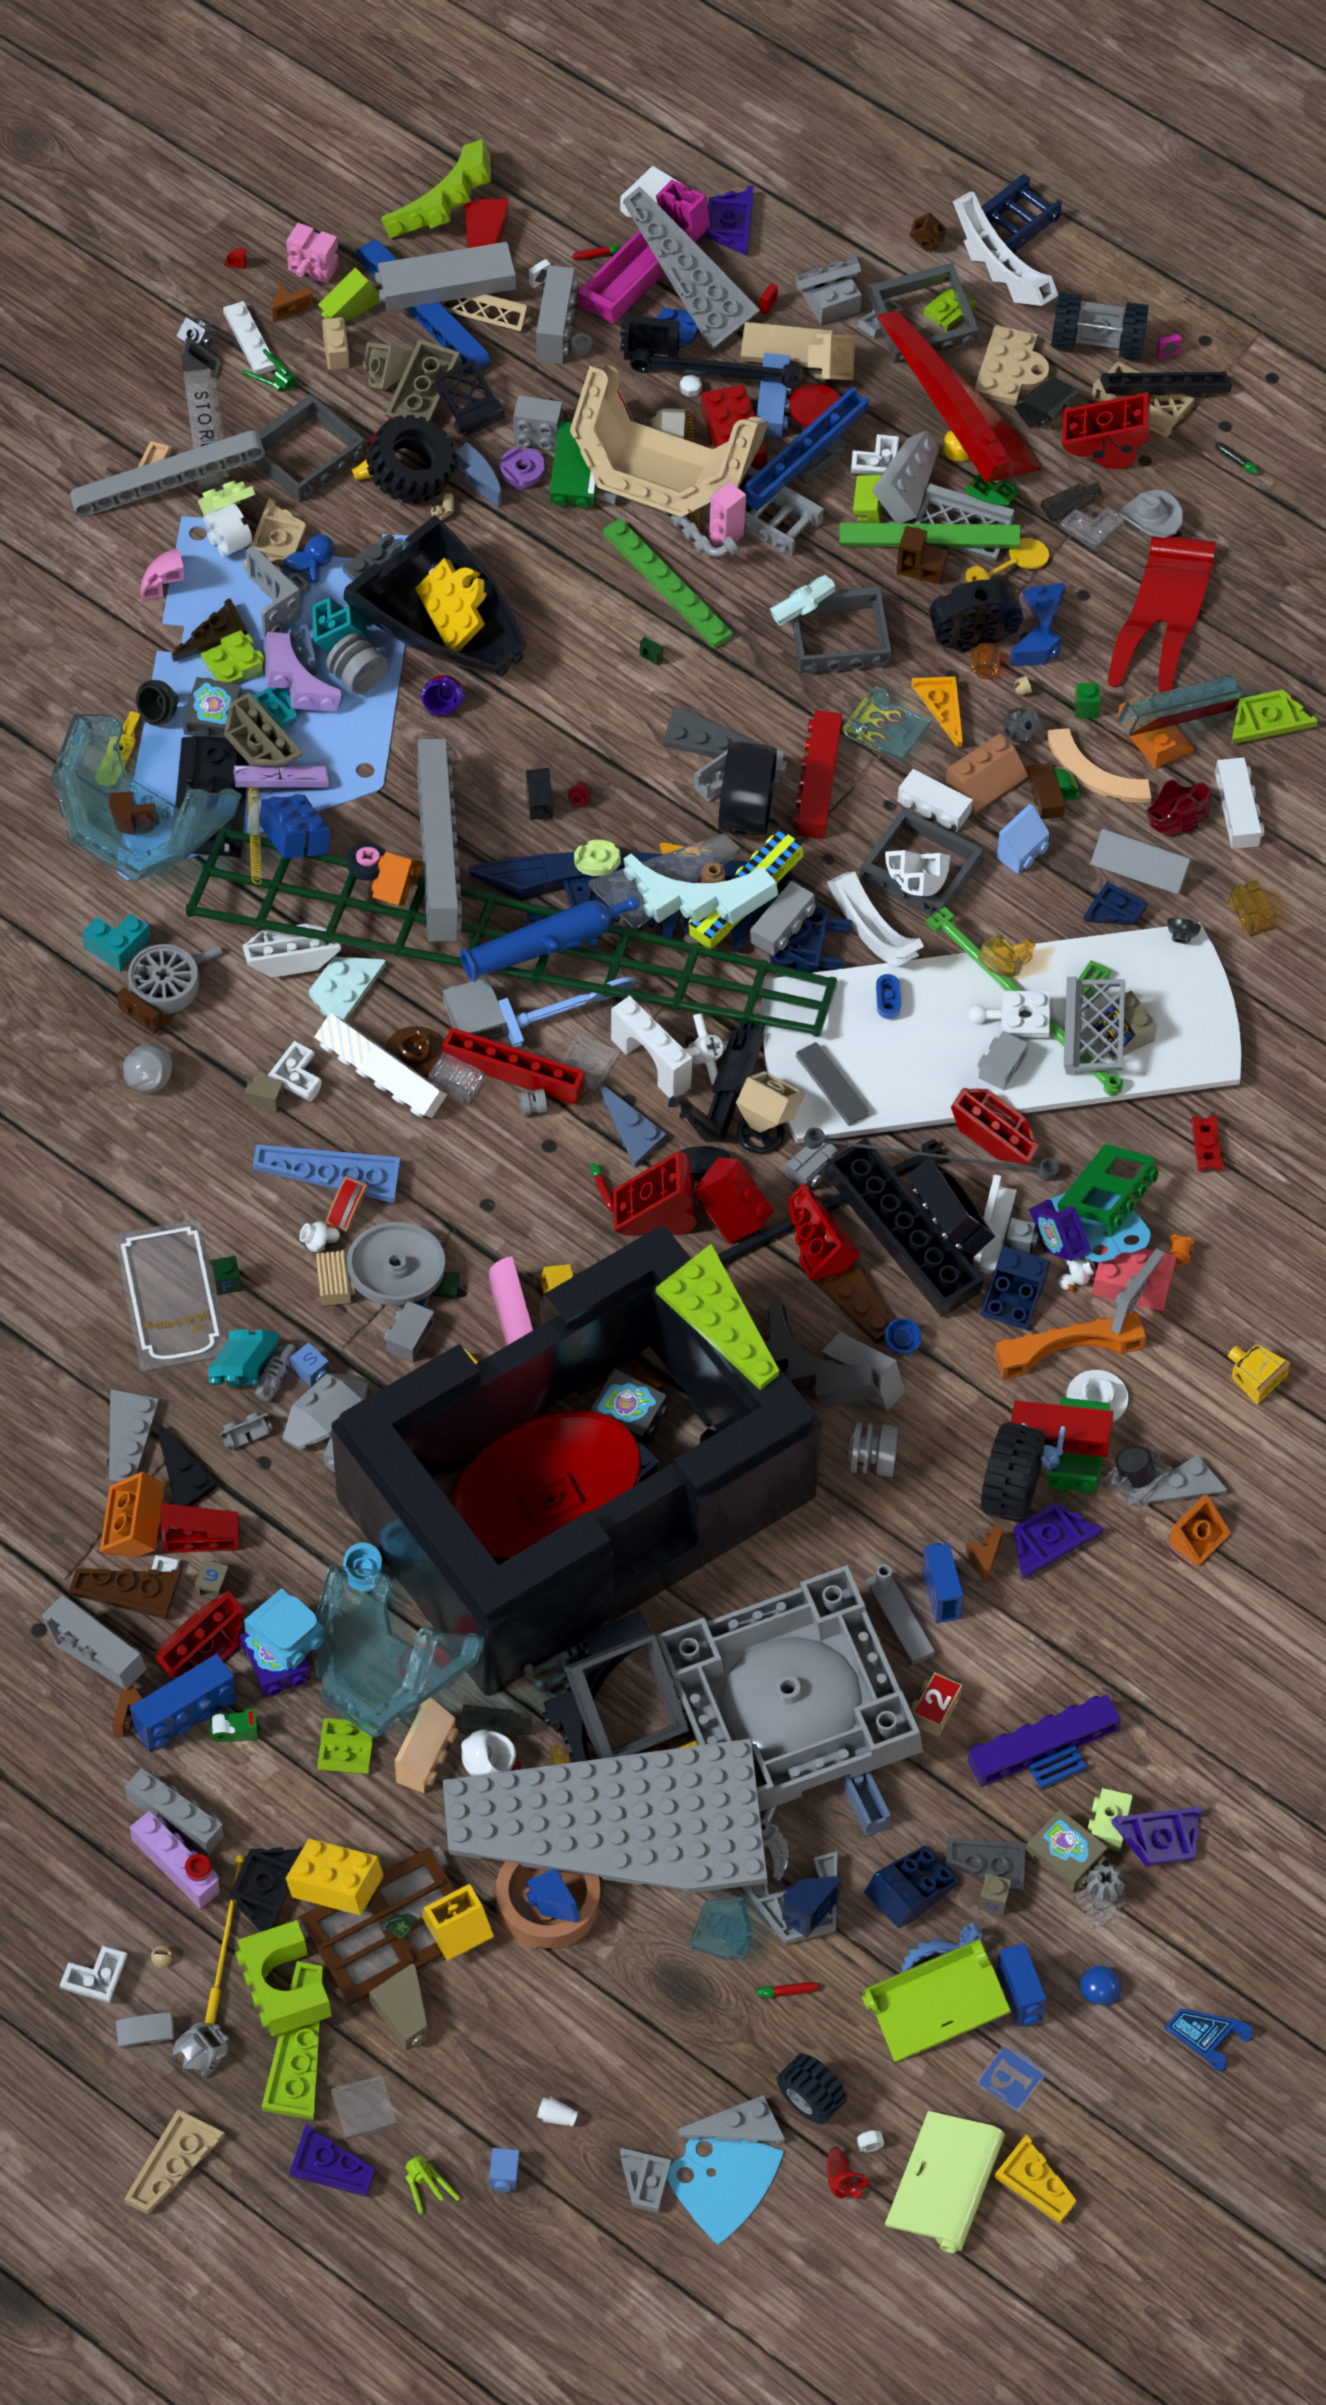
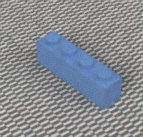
M764 353L763 366L782 369L784 365L790 364V355ZM761 380L756 417L769 421L764 437L782 438L783 429H787L788 416H784V414L789 412L790 399H786V397L791 395L792 388L783 386L780 381Z

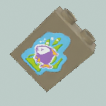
M1059 1809L1026 1844L1025 1856L1032 1861L1036 1857L1065 1879L1070 1884L1069 1890L1074 1892L1078 1887L1083 1888L1087 1884V1876L1090 1871H1094L1095 1866L1100 1864L1104 1866L1107 1861L1106 1853L1108 1847Z

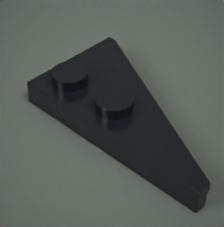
M161 1424L157 1427V1432L175 1505L192 1506L214 1490L217 1484Z

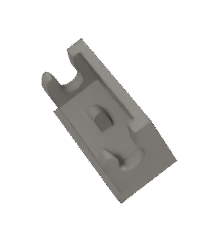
M727 751L694 773V789L707 802L712 801L721 794Z

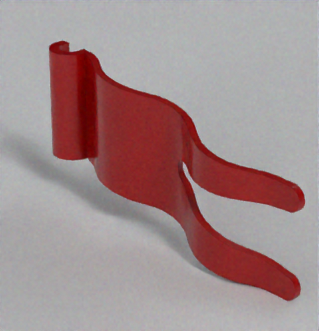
M1151 536L1149 557L1137 599L1128 620L1118 635L1113 651L1108 676V684L1111 687L1121 686L1140 640L1157 622L1162 621L1167 623L1161 651L1158 691L1162 694H1168L1172 691L1176 666L1182 646L1195 625L1212 570L1216 542L1169 536L1164 539Z

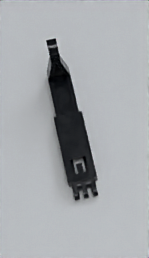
M742 1022L739 1031L734 1030L731 1032L712 1088V1092L715 1095L708 1115L696 1108L683 1095L672 1096L669 1099L668 1108L680 1105V1119L687 1118L705 1142L725 1140L737 1105V1099L747 1077L751 1076L764 1039L762 1035L765 1025L756 1023L745 1024Z

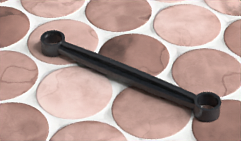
M643 348L634 350L630 361L631 368L639 373H648L651 368L722 377L780 381L783 386L792 389L798 388L801 385L804 375L803 369L796 364H786L780 369L724 361L654 356L651 351Z

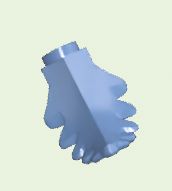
M974 1923L969 1924L968 1927L965 1926L960 1934V1944H953L936 1938L931 1939L930 1943L919 1942V1949H910V1955L904 1957L905 1964L902 1965V1972L917 1966L921 1962L941 1956L979 1938L981 1939L982 1929H979Z

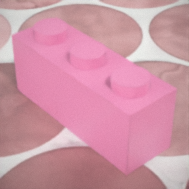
M731 482L711 496L709 539L715 546L719 547L723 546L721 541L728 536L735 543L744 537L746 494Z

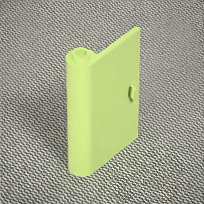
M928 2111L886 2219V2227L933 2237L940 2244V2248L948 2253L961 2251L1005 2137L1004 2132L992 2125Z

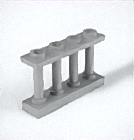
M750 466L745 474V484L759 470ZM785 486L758 511L754 509L750 513L745 511L744 530L756 535L760 540L773 545L780 552H785L792 556L795 547L794 538L807 524H812L818 528L823 523L824 508ZM771 502H774L782 508L768 524L757 518ZM789 513L800 517L786 534L776 529Z

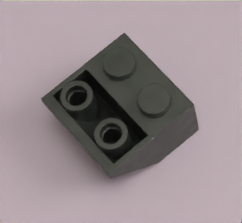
M1052 376L1042 381L1013 407L1029 428L1036 424L1041 426L1046 421H1051L1058 416L1061 408H1066L1073 403L1074 399L1072 397L1079 391L1075 387Z

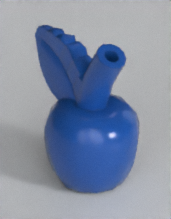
M316 534L307 542L304 552L299 551L290 554L283 563L287 567L289 566L290 569L299 572L309 569L310 582H318V565L323 566L331 561L334 543L328 536Z

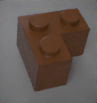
M905 526L898 549L897 574L940 585L947 565L948 550L926 545L928 531L917 527Z

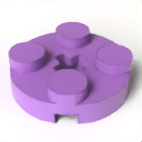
M521 447L513 448L502 456L500 464L501 476L506 483L514 486L515 489L524 490L537 484L544 477V459L534 449L521 450ZM519 465L522 467L527 466L524 470L518 469Z

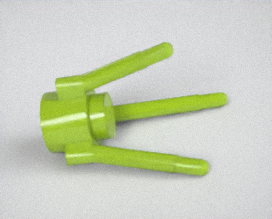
M417 2156L406 2164L405 2168L409 2174L405 2178L410 2185L419 2214H423V2208L416 2182L419 2185L427 2182L440 2201L444 2200L440 2190L431 2179L432 2176L456 2201H460V2196L438 2174L433 2165L427 2163L423 2156Z

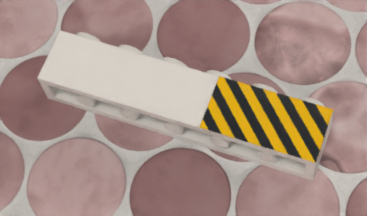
M330 1013L315 1035V1038L321 1041L320 1046L330 1053L332 1051L338 1053V1059L348 1066L352 1063L357 1067L356 1072L366 1079L370 1076L375 1080L374 1085L384 1092L387 1089L391 1091L394 1100L402 1105L405 1102L412 1107L410 1111L420 1118L423 1116L432 1118L448 1095L339 1016Z

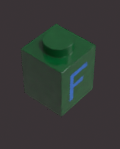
M236 1256L213 1259L212 1269L217 1295L240 1292L241 1282Z

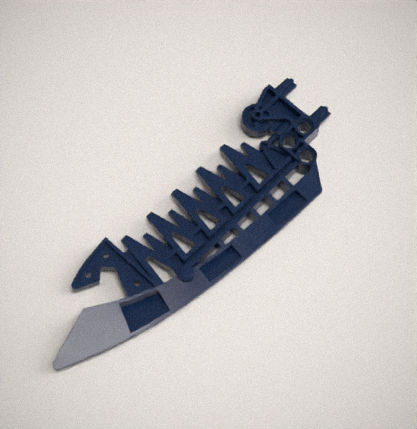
M574 852L517 857L472 865L468 868L470 876L521 900L564 887L570 908L585 901H598L607 907L613 906V903L615 906L626 902L630 897H635V891H639L635 881H630L623 871L625 869L623 858L630 854L637 858L644 866L660 875L689 883H701L702 868L708 863L721 864L725 869V881H729L735 877L737 870L748 862L672 854L620 852L621 864L615 871L603 876H590L583 874L576 868ZM790 870L777 883V890H784L790 881L805 888L798 883ZM614 879L606 901H600V880ZM778 891L776 897L749 913L744 922H739L732 929L733 951H741L752 924L753 926L781 892ZM644 900L639 909L628 911V926L632 927V929L639 930L646 913L643 909ZM816 906L813 914L810 917H806L802 922L800 930L790 936L786 947L783 950H779L775 956L769 954L770 962L809 973L819 972V969L829 971L843 969L844 959L822 956L826 930L849 933L851 920L829 917V908ZM680 909L663 920L664 937L672 938L682 917ZM532 913L527 914V920L531 923L547 918ZM623 913L615 916L614 922L619 923ZM683 915V932L689 933L690 918H685ZM652 916L649 917V927L654 928L656 920Z

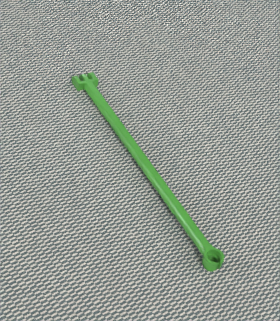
M946 907L941 908L940 913H934L933 918L929 917L925 920L935 933L943 930L1005 991H1023L952 923L954 915ZM1050 1017L1049 1033L1064 1046L1065 1031ZM1087 1052L1080 1057V1063H1090L1094 1060ZM1106 1070L1090 1071L1103 1084V1090L1107 1095L1117 1096L1118 1092L1121 1093L1123 1081L1118 1075H1110Z

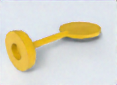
M1021 538L1020 549H1009L1011 560L988 573L984 568L976 565L967 569V583L991 579L992 576L1014 564L1026 569L1043 567L1049 559L1048 548L1036 539Z

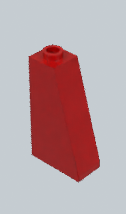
M508 198L478 199L465 203L467 248L501 242L509 217Z

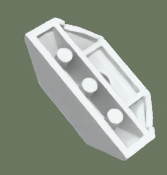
M311 924L295 925L310 929L326 931V929L323 927ZM270 930L260 931L248 943L243 944V951L248 966L271 978L318 970L341 950V946L338 943H325L323 940Z

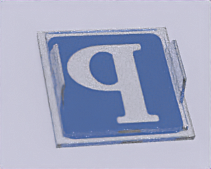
M1003 2044L974 2085L1018 2114L1048 2072L1034 2064L1031 2058L1019 2050L1015 2051L1006 2044Z

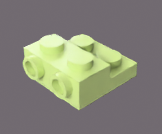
M234 480L222 485L223 490L216 492L214 488L202 493L204 497L198 500L203 515H208L231 504L237 505L245 502L255 495L253 487L246 488L243 481L236 484Z

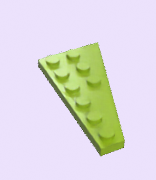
M712 1244L708 1245L656 1287V1293L758 1389H763L779 1375V1369Z

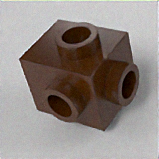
M931 213L914 219L909 236L925 251H929L943 244L947 228Z

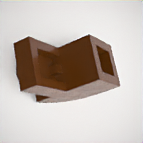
M133 791L110 793L109 808L114 824L119 831L129 835H136V827L159 826V815L155 803L137 805Z

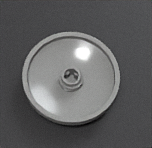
M404 1222L382 1223L365 1230L352 1243L347 1256L348 1276L355 1289L374 1302L394 1306L405 1305L406 1302L415 1303L428 1297L440 1285L445 1273V1254L439 1241L424 1228Z

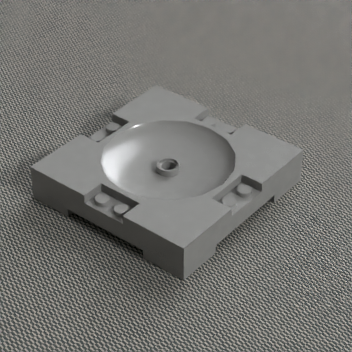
M848 1565L800 1582V1588L706 1622L705 1618H701L657 1634L658 1641L663 1646L662 1657L671 1668L672 1675H670V1678L680 1693V1703L687 1714L698 1745L751 1738L760 1812L802 1797V1791L849 1774L850 1778L923 1752L920 1731L904 1694L894 1677Z

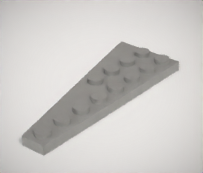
M640 186L624 198L623 203L712 350L716 349L743 327L745 322H749L758 315L760 309Z

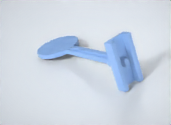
M625 977L608 982V984L613 987L631 990L635 987L636 982L633 977ZM592 992L518 1015L514 1014L508 998L502 999L498 1003L506 1019L507 1034L513 1047H523L524 1039L520 1029L529 1026V1023L585 1005L589 1001L599 1002L615 996L605 997L602 994Z

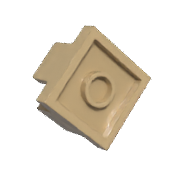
M816 334V338L823 339V345L808 346V367L822 368V374H814V379L854 380L855 335Z

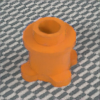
M1172 1234L1170 1236L1172 1242L1169 1244L1170 1250L1167 1254L1177 1256L1175 1266L1188 1264L1190 1261L1189 1253L1193 1251L1194 1239Z

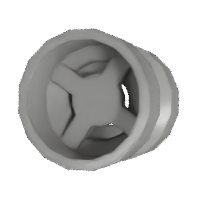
M544 1089L535 1090L534 1093H528L527 1091L519 1092L523 1116L531 1115L532 1112H547Z

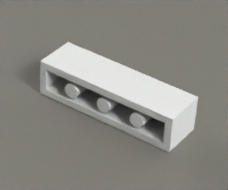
M1244 757L1217 760L1215 776L1231 848L1259 846L1260 838L1264 836L1263 823H1259L1258 819L1260 817L1259 804L1254 802L1256 792L1255 786L1250 784L1251 768L1246 766Z

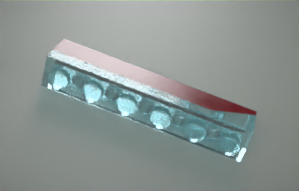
M1231 675L1128 700L1117 721L1129 736L1232 711L1235 709L1244 690Z

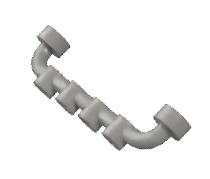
M662 510L665 515L669 514V512ZM672 514L670 517L676 528L684 527L681 531L688 541L693 538L695 539L693 545L699 554L705 551L710 556L720 557L727 553L733 556L739 551V548L730 536L721 541L723 546L714 548L686 515L680 517Z

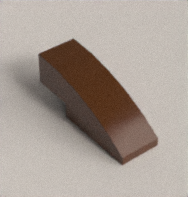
M1051 764L1027 766L1035 805L1038 806L1040 818L1064 817L1065 804Z

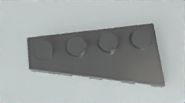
M675 705L663 740V747L717 758L728 750L730 742L758 743Z

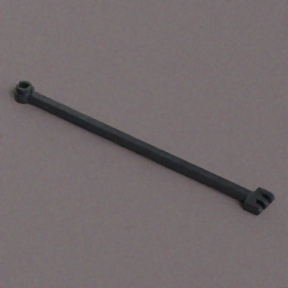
M932 1139L921 1146V1150L924 1153L946 1155V1153L942 1154L943 1149L941 1146H937L938 1142L936 1139ZM915 1155L891 1168L900 1177L916 1169L928 1157ZM930 1157L939 1165L948 1160L943 1158ZM839 1193L821 1203L830 1212L847 1202ZM791 1218L717 1255L722 1265L796 1229V1227L792 1224Z

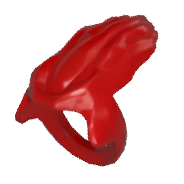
M838 2146L833 2147L829 2151L827 2175L830 2190L839 2199H843L846 2196L860 2199L863 2188L869 2183L868 2177L858 2172H849L846 2157ZM852 2176L862 2178L860 2181L851 2183Z

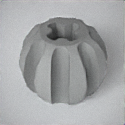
M1103 1864L1095 1866L1094 1871L1089 1872L1086 1879L1088 1883L1086 1887L1090 1895L1096 1896V1901L1102 1902L1106 1899L1110 1903L1115 1901L1117 1896L1122 1895L1125 1888L1123 1883L1125 1878L1121 1871H1115L1116 1866L1109 1864L1108 1867H1105Z

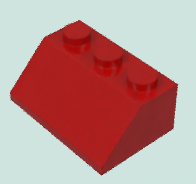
M718 1157L692 1191L725 1241L729 1244L760 1229L774 1211L739 1159Z

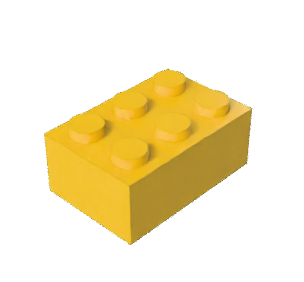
M308 1839L286 1876V1881L292 1898L361 1916L384 1875L378 1856Z

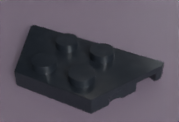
M299 1846V1849L283 1850V1847L270 1850L263 1848L250 1849L232 1887L229 1898L260 1932L273 1928L290 1891L286 1876L304 1846Z

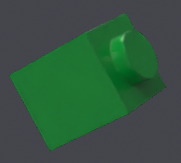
M1076 683L1074 696L1075 718H1098L1100 708L1099 683Z

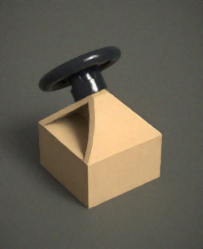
M765 1071L747 1077L736 1102L744 1117L737 1128V1138L741 1146L755 1154H767L779 1148L785 1137V1130L782 1124L795 1118L806 1093ZM749 1124L751 1129H747L745 1127ZM776 1127L778 1135L776 1140L771 1143L768 1134L771 1128ZM745 1137H755L757 1140H761L764 1147L751 1145Z

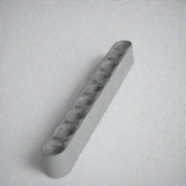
M251 430L78 487L70 493L74 513L78 517H87L259 460L265 454L260 434L257 431Z

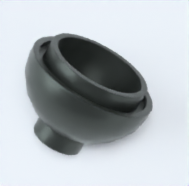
M149 680L139 687L136 694V706L145 722L153 726H160L169 722L175 715L179 701L178 695L167 683L161 680Z

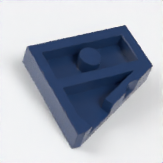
M1107 881L1083 916L1084 921L1136 925L1147 908V902Z

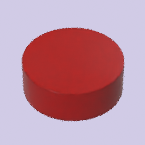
M194 1854L186 1860L185 1872L189 1879L199 1882L204 1881L210 1876L212 1868L207 1856Z

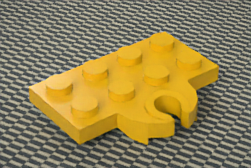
M443 558L415 589L446 647L459 652L485 625L477 607L483 602L487 593H484V580L477 578L480 575L479 572L466 567L456 571L451 561ZM473 578H476V579H474L472 585L470 586L471 580H472Z

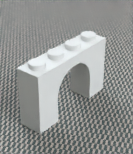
M630 996L611 1009V1040L626 1055L640 1045H643L656 1064L658 1071L657 1086L669 1098L683 1095L690 1090L692 1057Z

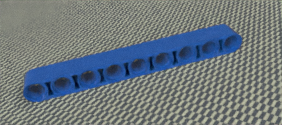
M373 239L356 249L359 261L374 277L375 273L378 272V263L397 260L377 239ZM439 302L405 308L442 347L460 352L462 364L473 359L479 369L490 364V357L487 351ZM471 367L466 369V372L469 374L474 373Z

